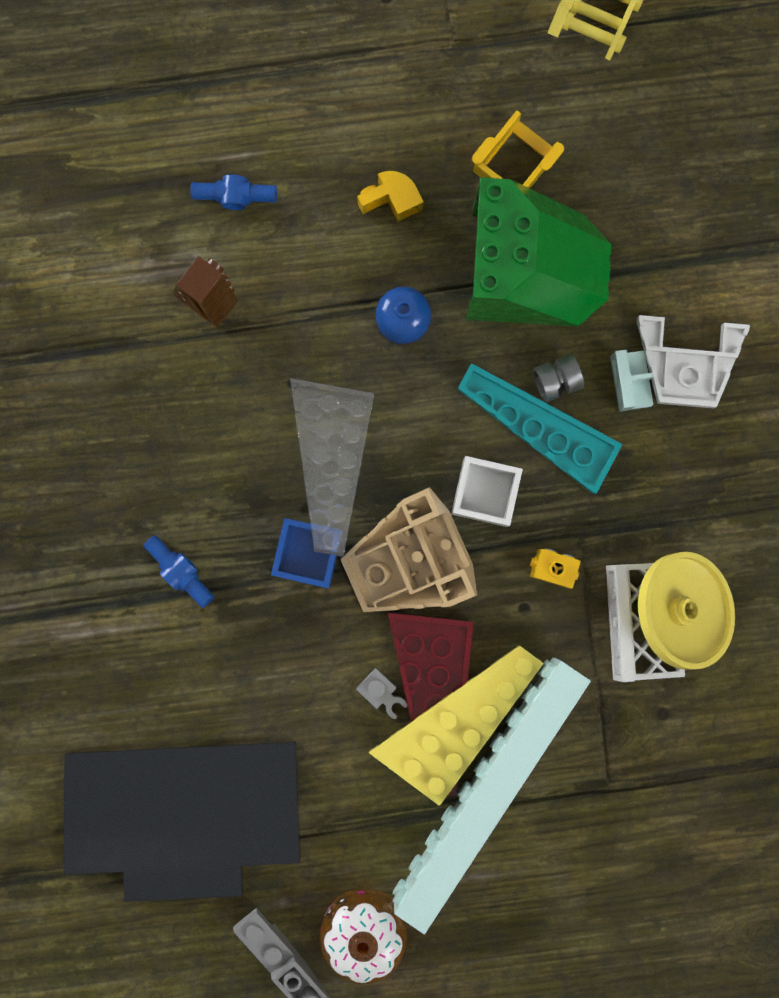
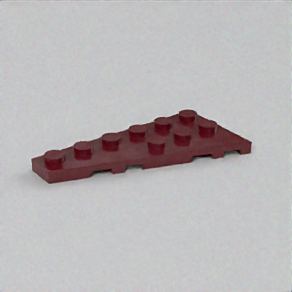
M387 612L411 722L468 682L473 621ZM457 783L447 796H456Z

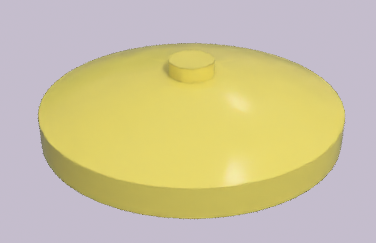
M678 552L661 557L646 572L639 590L638 614L643 634L654 653L670 666L684 670L702 669L717 662L726 652L735 626L733 597L728 583L720 570L710 560L699 554Z

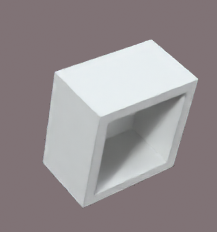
M465 456L451 515L503 527L510 526L523 469Z

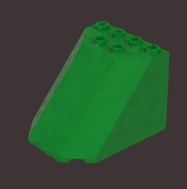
M480 177L472 215H478L473 295L466 314V320L580 326L609 300L608 283L610 282L609 260L611 243L584 214L511 179Z

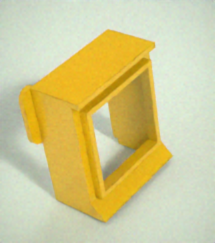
M516 110L496 137L486 138L472 156L474 163L473 172L483 178L503 179L487 167V165L508 138L514 134L543 157L540 164L523 184L531 188L540 175L553 166L563 153L564 146L556 142L552 147L520 122L521 113Z

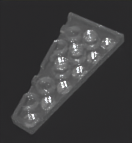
M290 378L314 552L344 557L374 393Z

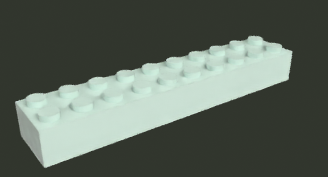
M554 657L551 661L547 659L544 661V664L537 673L540 675L535 685L529 684L521 697L524 699V702L519 709L514 708L505 721L508 726L502 734L498 732L490 743L491 752L487 758L482 756L473 770L476 772L471 782L465 781L457 794L460 797L454 807L450 805L441 818L443 821L442 826L438 832L434 829L425 842L427 849L422 856L419 854L415 856L409 866V870H411L406 880L401 879L393 890L392 894L395 895L393 898L394 914L424 935L591 682L573 668Z

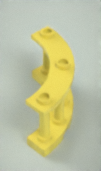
M561 0L548 34L558 37L562 29L566 31L568 29L574 30L610 46L605 58L611 60L614 52L620 54L627 38L622 33L632 11L638 12L643 0H618L629 5L623 19L582 2V0ZM579 13L614 28L617 32L615 35L575 18L574 15Z

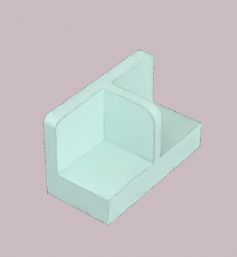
M627 350L615 351L610 356L619 412L651 407L653 399L649 380L653 378V373H648L644 351L627 353Z

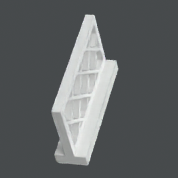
M653 563L606 566L613 680L633 682L634 680L685 677L684 669L676 668V671H666L660 665L662 660L659 657L654 660L645 651L649 646L646 640L641 646L634 641L633 633L639 627L640 620L632 612L631 604L639 596L640 586L635 588L630 583L629 570H638L645 576L647 572L645 569H649ZM642 654L651 665L645 673L636 674L635 662Z

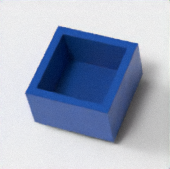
M284 518L271 575L330 588L343 532Z

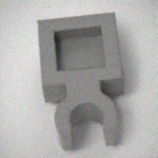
M377 668L356 688L376 709L383 703L386 706L387 714L393 719L398 717L392 711L394 703H400L404 708L408 706L404 698L392 695V692L397 687Z

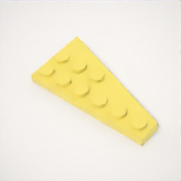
M517 646L479 675L470 679L455 692H452L419 715L404 728L395 732L380 745L371 749L369 753L440 806L544 663L521 646Z

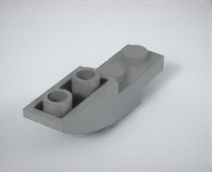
M257 908L233 926L234 933L271 973V980L288 998H330L315 974L286 936L275 924L271 925Z

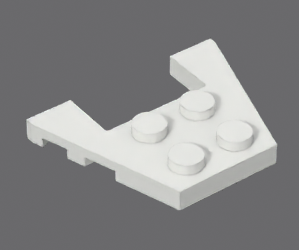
M639 315L637 317V325L649 373H653L651 381L657 404L716 408L730 377V371L735 359L738 358L743 340L748 334L750 325L723 323L721 325L719 352L663 347L665 317Z

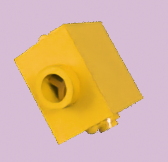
M538 549L536 556L530 562L531 573L529 577L573 589L574 582L579 577L578 569L581 561L575 559L572 555L557 554L552 549Z

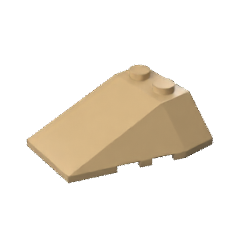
M430 487L403 499L390 514L383 518L368 535L364 536L341 559L363 612L439 606L450 607L477 595L473 563L450 511Z

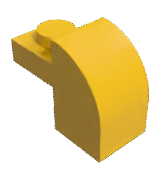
M396 171L379 173V186H368L360 192L361 195L357 196L358 206L362 214L388 203L397 222L423 210L424 202L413 181L406 175Z

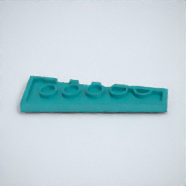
M472 363L457 389L594 495L597 494L623 445Z

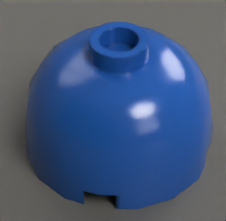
M396 287L387 291L380 298L376 307V324L379 332L388 341L395 344L411 343L420 340L427 333L431 323V308L426 297L411 287Z

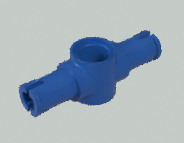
M224 175L223 179L217 180L216 183H191L190 192L193 200H216L223 208L230 210H243L246 208V204L251 205L252 202L277 203L278 189L276 185H254L246 177L240 175Z
M156 535L145 542L143 547L159 563V568L162 570L160 575L172 588L177 591L179 589L182 592L186 591L201 608L206 607L215 598L199 581V575L196 573L198 571L197 567L181 552L178 554L176 551L172 552Z

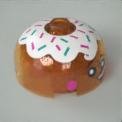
M356 889L346 892L335 899L325 912L321 924L320 948L323 958L337 976L355 984H372L392 974L401 963L407 948V925L404 920L394 914L393 900L379 891H356Z

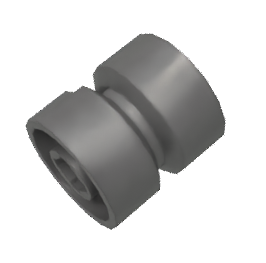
M572 354L556 359L554 365L545 363L533 368L536 386L546 403L560 398L564 391L570 394L584 388L580 367Z

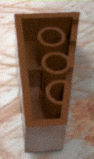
M198 256L176 284L173 295L218 328L238 302L234 295L235 290L230 286L231 283L227 280L228 276L223 272L224 269L211 258L206 262Z

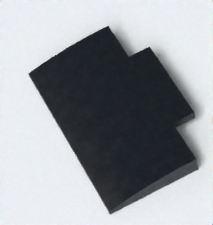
M296 741L65 753L63 808L64 875L123 872L124 902L232 897L243 895L242 866L300 863L301 843Z

